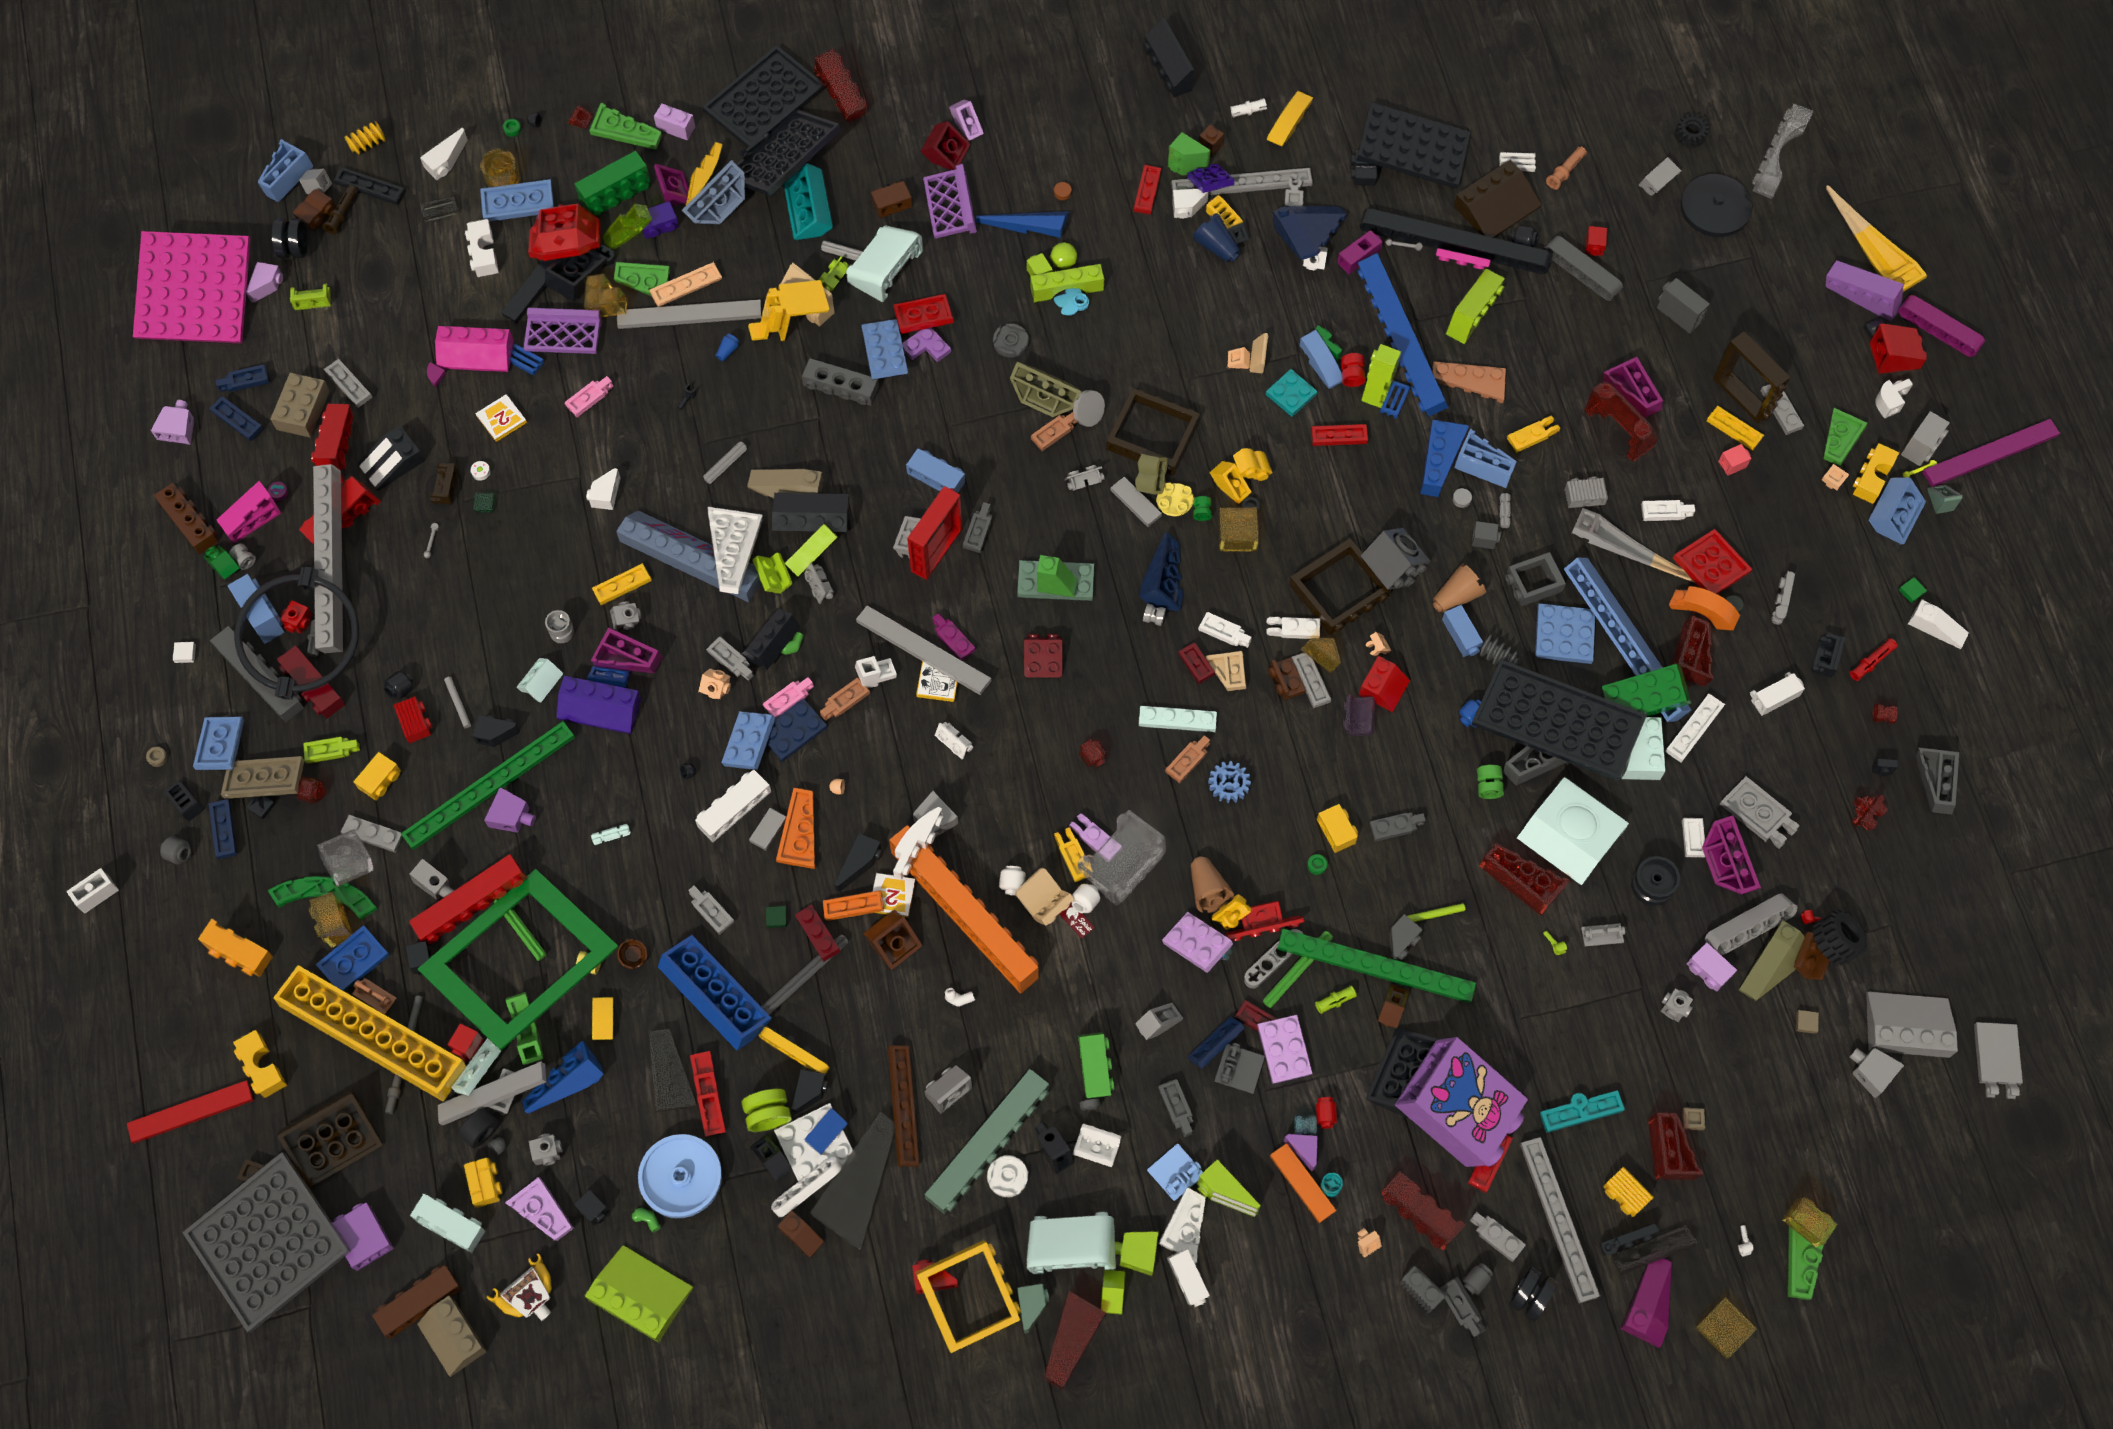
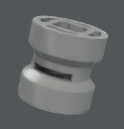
M244 544L235 545L229 552L231 558L237 562V565L242 570L250 568L256 561V557L251 552H248V548Z
M1147 604L1143 622H1154L1156 625L1162 626L1166 608H1156L1152 604Z

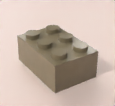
M289 373L271 416V421L276 430L311 438L330 392L324 380Z

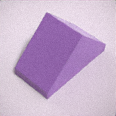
M1294 1134L1285 1136L1283 1142L1288 1144L1294 1154L1312 1172L1317 1162V1136Z

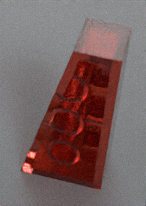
M1399 1171L1381 1192L1384 1201L1391 1206L1394 1205L1399 1210L1398 1213L1405 1220L1409 1219L1415 1224L1414 1228L1423 1235L1425 1233L1430 1238V1243L1437 1249L1441 1248L1444 1251L1466 1224L1461 1220L1458 1223L1454 1221L1449 1210L1438 1208L1434 1198L1427 1194L1422 1195L1421 1188Z
M1070 1291L1068 1292L1044 1376L1045 1381L1062 1391L1096 1334L1106 1313Z

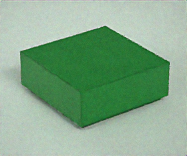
M1915 577L1899 588V591L1911 603L1927 592Z

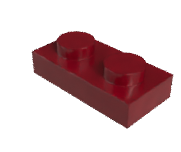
M1195 642L1178 652V655L1198 684L1215 675V671Z

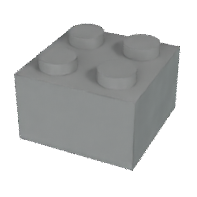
M1930 411L1901 455L1918 466H1921L1924 460L1928 462L1948 433L1946 428L1950 422Z

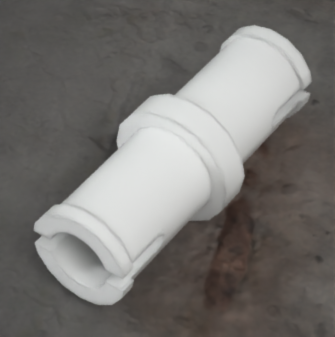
M1265 99L1253 102L1246 101L1245 104L1231 106L1230 109L1232 117L1244 114L1252 115L1253 112L1267 110Z

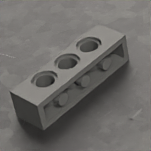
M811 358L802 375L803 385L807 388L821 390L829 395L834 394L845 400H854L862 405L867 404L871 406L879 389L878 379H872L871 376Z

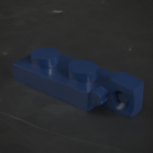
M264 364L228 372L229 375H226L225 378L216 380V385L220 392L237 391L269 383L267 368Z

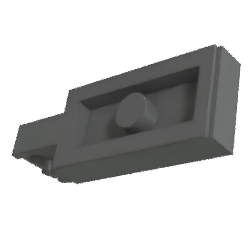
M983 502L981 511H976L973 514L963 542L964 549L981 553L992 522V515L989 514L991 504Z
M1404 813L1370 821L1369 825L1376 842L1410 834L1412 831L1417 830L1416 826L1424 825L1426 820L1424 814L1413 816L1412 813Z
M1175 1079L1159 1085L1158 1090L1173 1125H1175L1176 1129L1181 1128L1184 1137L1192 1135L1193 1131L1190 1123H1193L1192 1113L1178 1080Z
M1458 1277L1439 1288L1446 1295L1445 1300L1461 1326L1464 1325L1466 1329L1469 1328L1474 1337L1486 1331L1480 1321L1482 1318Z

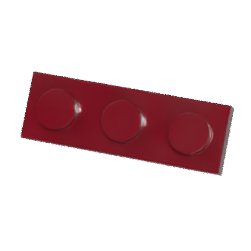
M812 905L795 914L823 962L841 952Z

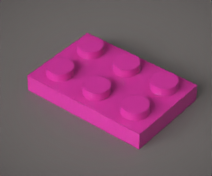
M1437 248L1436 256H1439L1438 260L1449 262V259H1454L1456 264L1467 266L1468 262L1474 264L1473 267L1484 270L1485 266L1489 267L1490 263L1489 259Z

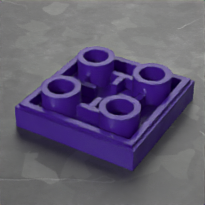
M1211 164L1203 169L1196 168L1194 171L1187 173V179L1202 193L1234 185V178L1218 164Z

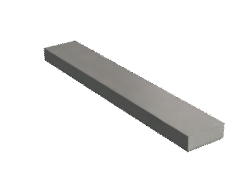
M538 1062L474 1089L469 1096L463 1094L439 1104V1124H448L479 1109L486 1108L546 1083L545 1064Z

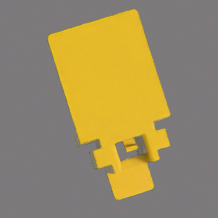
M821 280L779 284L778 291L776 288H770L766 296L761 322L748 325L751 339L753 341L768 339L769 332H779L781 341H785L791 316L829 312Z

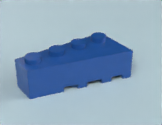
M1438 420L1432 421L1420 494L1439 497L1465 440L1469 425Z

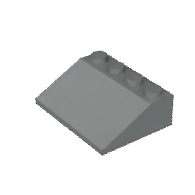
M1878 992L1866 993L1868 1051L1876 1048L1881 1052L1950 1058L1957 1052V1031L1948 998Z

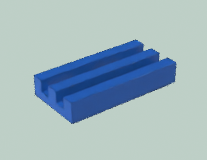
M513 343L511 355L533 366L534 369L510 357V363L534 376L543 365L544 360L529 351H524V348Z
M1393 380L1380 413L1385 412L1388 416L1393 415L1397 419L1410 386ZM1395 386H1397L1398 390L1391 403L1390 408H1386L1390 400V397L1394 391ZM1405 389L1396 411H1394L1393 409L1401 390Z

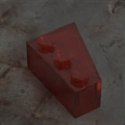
M1692 616L1684 623L1672 665L1678 664L1681 666L1686 680L1703 687L1713 680V673H1711V629L1709 622Z
M1656 1113L1648 1118L1655 1179L1695 1180L1704 1175L1695 1160L1696 1155L1694 1151L1691 1150L1686 1138L1688 1137L1678 1114Z

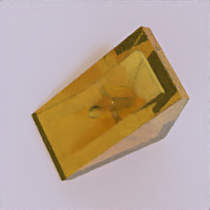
M1311 638L1301 648L1303 652L1330 673L1341 663L1334 638Z

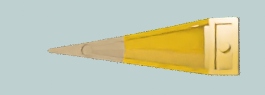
M1830 186L1826 187V190L1878 275L1904 284L1903 292L1926 278V273L1914 259L1869 224Z

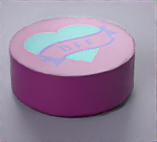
M274 482L268 487V493L274 501H281L287 497L288 489L284 483Z

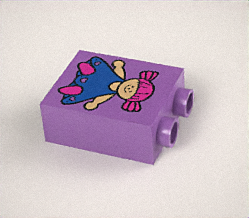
M1458 1037L1435 1041L1395 1106L1465 1167L1485 1165L1489 1167L1501 1158L1504 1148L1500 1144L1506 1134L1514 1132L1522 1124L1524 1115L1521 1113V1110L1528 1099Z

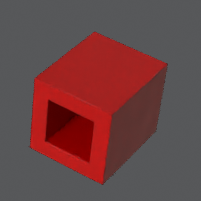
M1589 226L1586 234L1585 254L1603 256L1606 248L1607 228Z

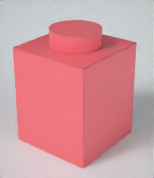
M1740 444L1723 452L1718 462L1729 476L1746 468L1751 457L1749 451Z

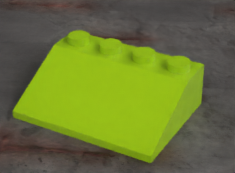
M623 1245L596 1277L585 1297L590 1302L659 1343L693 1287Z

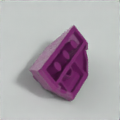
M1734 816L1714 821L1702 846V850L1715 884L1741 895L1761 889Z

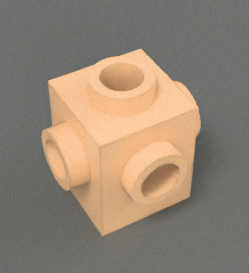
M708 669L702 674L699 692L707 694L710 698L720 699L730 691L731 684L729 681L731 676L726 675L721 670Z

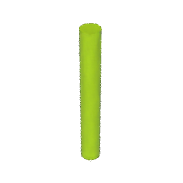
M1464 903L1408 915L1407 917L1413 922L1465 911Z

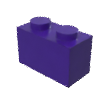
M670 201L636 212L645 239L653 238L659 234L671 232L679 228Z

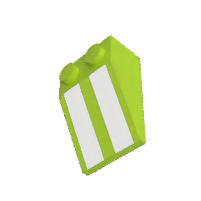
M1218 1160L1199 1176L1197 1189L1202 1196H1208L1214 1202L1253 1217L1258 1214L1260 1209L1258 1202Z

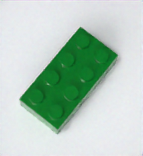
M636 151L574 183L581 206L594 216L602 214L609 208L617 206L622 201L630 199L633 195L645 191L651 186L647 166Z
M1678 664L1602 686L1605 699L1647 714V717L1692 704L1682 668Z

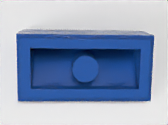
M593 666L588 675V681L627 688L630 671Z
M831 1108L804 1139L805 1143L822 1155L848 1123Z

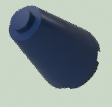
M1215 213L1209 217L1211 221L1204 222L1194 232L1192 239L1227 263L1229 261L1233 263L1240 256L1238 254L1240 249L1221 216Z

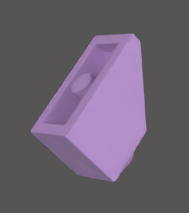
M962 100L949 107L956 125L967 141L984 134L971 101Z
M257 262L246 290L251 302H256L277 291L279 284L283 281V274L277 265Z

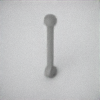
M1391 239L1386 240V245L1412 247L1417 251H1420L1423 247L1421 243L1409 244L1395 242Z
M437 523L431 525L432 532L427 550L424 552L425 558L431 557L430 550L435 532L439 529Z

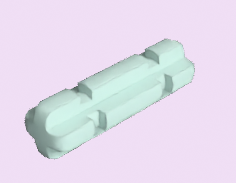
M627 824L620 825V828L613 827L601 831L602 833L600 834L599 832L593 833L591 838L593 844L597 845L602 843V841L607 842L620 838L621 835L623 837L630 834V829Z

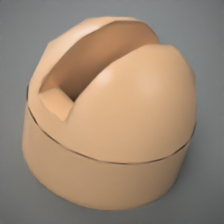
M834 779L831 781L829 787L832 793H844V779Z

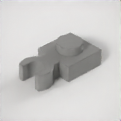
M1289 179V190L1286 189L1284 207L1303 206V191H1299L1302 184L1301 179L1298 180L1297 185H1293L1292 179Z

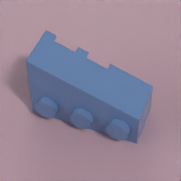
M282 139L279 142V149L272 155L273 160L270 165L266 166L258 180L265 195L277 202L299 182V179L307 170L313 167L304 151Z

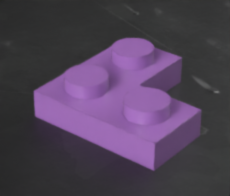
M932 328L922 329L902 343L903 351L911 360L924 351H927L937 362L951 353V348Z

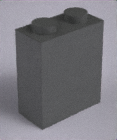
M1675 278L1671 283L1667 282L1662 290L1664 292L1658 298L1659 304L1657 308L1691 334L1702 323L1710 304L1679 279Z

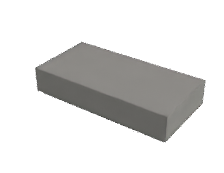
M769 808L749 841L767 851L784 825L786 816Z

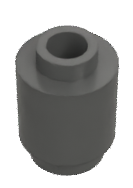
M1482 1263L1475 1266L1462 1280L1465 1290L1471 1295H1479L1491 1281L1493 1273Z

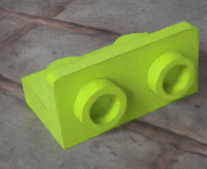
M780 553L774 554L771 558L756 556L753 559L765 591L781 594L792 585V580Z

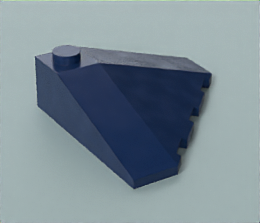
M1288 206L1272 211L1275 231L1300 260L1317 256L1320 253V245L1325 246L1330 240V232L1335 233L1339 228V220H1345L1346 213L1339 206Z

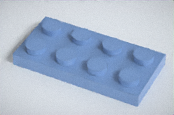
M551 179L480 189L483 220L497 221L538 215L540 209L554 207Z
M897 319L863 324L862 332L872 379L908 374Z

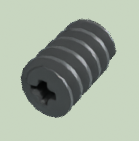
M1490 634L1481 648L1480 656L1483 657L1487 654L1486 660L1488 661L1494 658V665H1497L1500 659L1518 665L1523 655L1517 658L1518 651L1511 654V647L1504 649V642L1497 645L1499 639L1496 638L1494 641H1491L1492 634Z

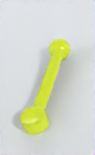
M1931 460L1925 466L1910 472L1906 471L1903 473V477L1909 478L1910 475L1937 465V462Z

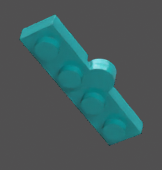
M1618 1090L1592 1097L1588 1100L1585 1095L1576 1093L1570 1099V1104L1540 1112V1117L1545 1131L1548 1133L1617 1114L1625 1109Z

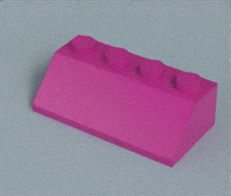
M438 326L435 339L436 364L442 369L509 372L514 339L509 329Z

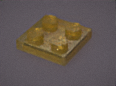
M1726 1298L1695 1327L1726 1359L1757 1329Z

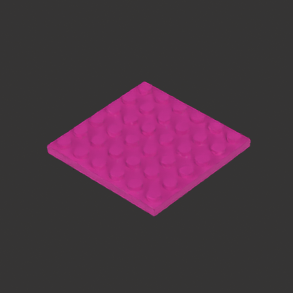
M141 231L133 337L135 339L242 343L251 238L249 236Z

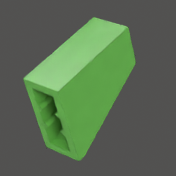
M1040 555L1037 569V592L1074 597L1077 578L1060 558Z

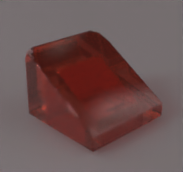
M578 105L567 123L586 129L593 114Z

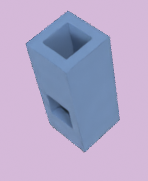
M1462 605L1444 612L1442 621L1463 657L1468 655L1474 656L1479 653L1483 641Z

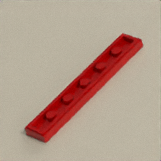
M247 1080L127 1123L131 1142L134 1144L254 1101L249 1082Z

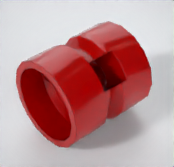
M1350 353L1341 358L1342 383L1345 386L1358 387L1365 383L1366 376L1363 369L1365 367V359L1363 355Z

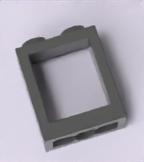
M1550 552L1509 566L1505 575L1507 583L1514 590L1515 599L1520 602L1521 606L1561 593L1566 585ZM1541 565L1551 585L1527 593L1517 573Z

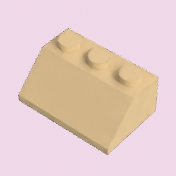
M792 263L781 284L815 280L796 264ZM824 287L829 312L806 315L811 323L815 322L819 327L835 313L832 293Z

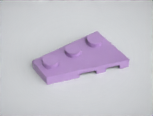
M539 1177L505 1202L556 1241L574 1229L543 1180Z

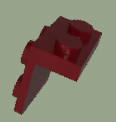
M1053 633L1047 634V637H1039V634H1028V637H1024L1025 677L1062 676V637H1058V634Z

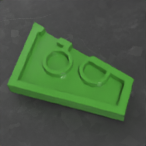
M616 262L614 280L651 296L650 289L669 282L670 267Z

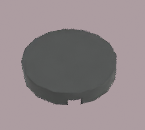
M1006 324V326L997 328L994 333V349L1004 357H1017L1028 348L1029 337L1026 330L1017 324Z

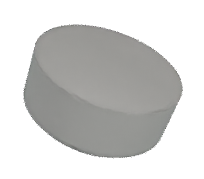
M1463 488L1456 490L1453 495V503L1460 508L1469 506L1472 500L1470 491Z

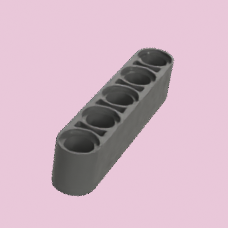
M1555 236L1543 248V250L1552 254L1551 260L1603 299L1611 301L1622 290L1623 285L1618 278L1561 236Z

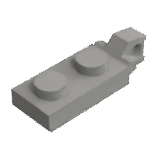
M721 637L717 638L706 649L712 657L733 675L735 674L738 677L741 674L748 681L754 676L748 668L750 665L746 658Z
M695 886L688 890L694 899L691 901L694 908L719 935L734 923L732 917L709 892L703 891L701 893Z
M1476 1212L1470 1220L1478 1227L1476 1231L1479 1233V1236L1511 1262L1515 1260L1526 1245L1489 1216L1484 1218Z

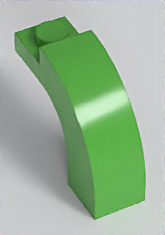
M526 992L506 998L512 1020L530 1005ZM536 1020L517 1036V1048L523 1065L543 1059L542 1043Z

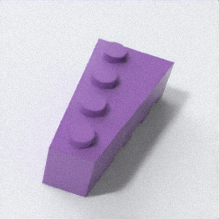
M1837 260L1826 276L1827 288L1892 322L1898 313L1902 303L1904 284Z

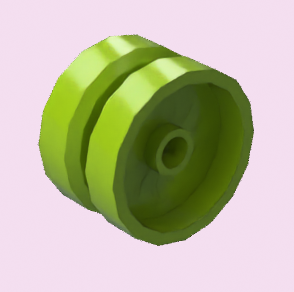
M783 1089L760 1091L747 1096L741 1101L744 1113L749 1114L745 1119L748 1131H767L781 1127L792 1120L789 1108L784 1106L788 1101Z

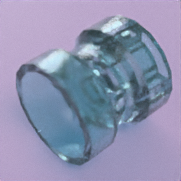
M1301 1115L1294 1116L1295 1135L1307 1133L1309 1136H1316V1116L1309 1115L1307 1118Z

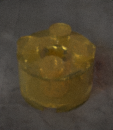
M493 149L485 153L482 162H480V168L489 187L512 185L519 182V170L511 152Z

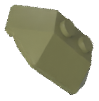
M1016 362L1010 377L1021 403L1051 417H1056L1072 410L1075 400H1078L1079 394L1082 392L1062 379L1020 362Z

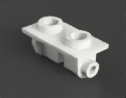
M939 723L935 736L950 748L954 754L964 759L966 751L970 752L973 749L972 742L963 735L957 738L956 736L959 735V731L950 723Z

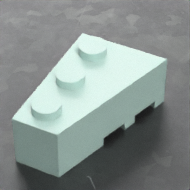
M1646 717L1626 764L1622 779L1660 780L1665 773L1661 718Z

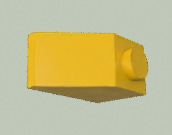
M1222 461L1210 472L1217 486L1236 503L1239 504L1251 493L1235 463Z

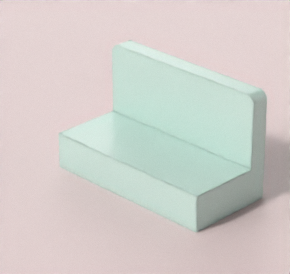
M539 658L518 684L517 688L521 692L529 693L538 702H542L563 673L548 659Z

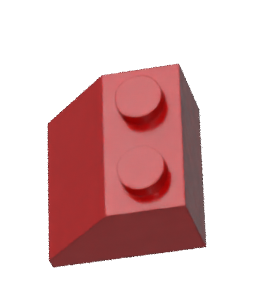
M1378 656L1361 686L1359 696L1393 712L1410 680L1396 664Z

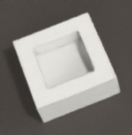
M174 643L173 661L175 663L194 662L195 643Z

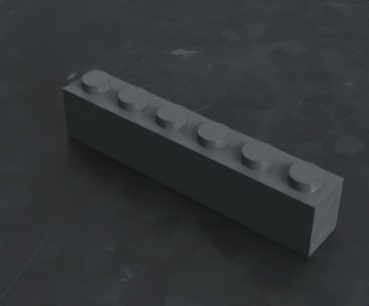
M229 626L210 640L222 656L285 723L304 709L300 703L302 699L296 692L293 695V699L278 698L275 696V689L261 684L245 670L236 652L234 631ZM243 642L245 654L252 666L266 678L278 682L277 676L279 674L273 667L268 668L265 665L267 663L260 654L256 656L253 653L255 651L253 646L249 642Z

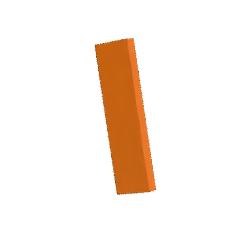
M1287 1143L1270 1155L1273 1162L1318 1223H1321L1336 1212L1334 1206Z

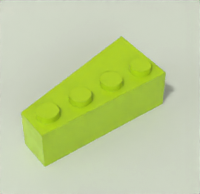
M1485 269L1455 309L1446 335L1465 344L1480 323L1482 317L1488 312L1489 307L1495 303L1496 296H1500L1503 292L1505 278Z

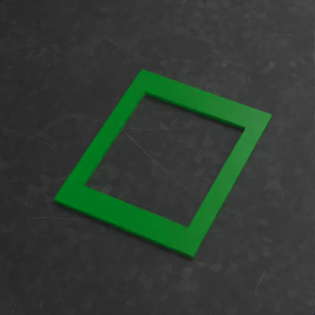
M535 869L520 886L512 888L505 896L500 898L422 964L418 971L501 1051L619 947ZM530 894L591 952L512 1021L506 1024L446 964Z

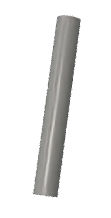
M446 677L444 681L463 727L469 728L471 723L451 677Z

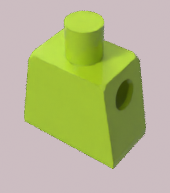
M1158 1232L1124 1233L1123 1243L1115 1242V1255H1121L1120 1265L1152 1276Z

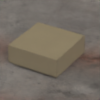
M1798 1010L1796 1013V1031L1817 1034L1819 1013Z
M1682 1109L1683 1129H1705L1704 1109Z

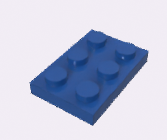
M363 925L316 965L335 987L346 992L357 980H361L390 955Z

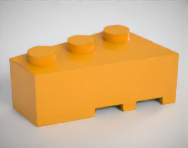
M213 919L210 920L198 938L209 950L208 954L217 959L219 957L226 959L224 962L234 968L238 965L242 968V972L251 977L253 974L260 977L273 958L264 948L234 934V931L229 928L226 930Z

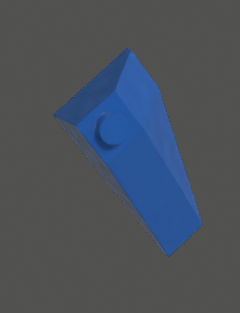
M583 1040L562 1058L564 1062L558 1069L553 1068L549 1072L550 1075L547 1082L536 1086L522 1101L524 1111L527 1114L586 1089L601 1079L604 1075L601 1064Z

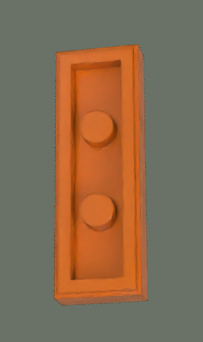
M879 890L823 900L824 919L830 921L884 911L882 892Z

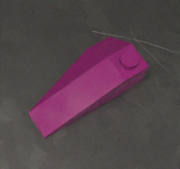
M1652 1253L1620 1329L1660 1348L1668 1330L1672 1262Z

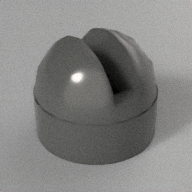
M496 1137L488 1142V1146L497 1156L505 1150V1141L500 1137Z

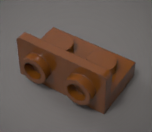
M1292 658L1276 662L1275 659L1271 660L1268 671L1270 677L1274 678L1277 683L1275 684L1277 693L1282 695L1284 700L1304 694L1306 690Z
M1807 932L1794 968L1805 979L1823 980L1830 961L1817 947L1813 933Z

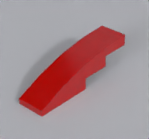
M707 1051L690 1055L705 1137L724 1133L726 1130L711 1052Z

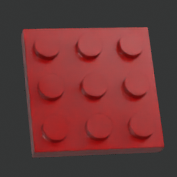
M1715 529L1679 551L1673 557L1699 588L1715 594H1719L1752 571V568Z

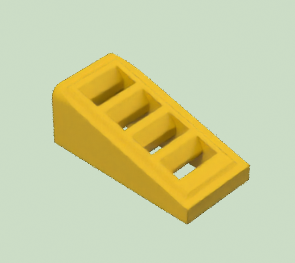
M1219 195L1206 206V213L1210 216L1218 213L1227 228L1243 223V220Z

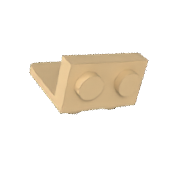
M1044 868L1036 871L1015 892L1017 898L1035 921L1045 926L1052 923L1061 911L1066 910L1074 900L1070 893L1060 889Z

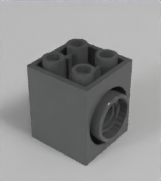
M1404 528L1383 531L1361 555L1388 590L1399 589L1404 586L1409 587L1415 582L1414 578L1427 569L1426 566L1430 562Z

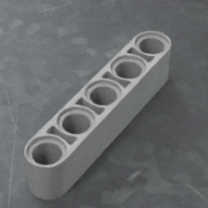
M1778 894L1711 930L1705 937V943H1708L1720 955H1724L1776 927L1782 921L1792 918L1797 912V905L1784 894Z

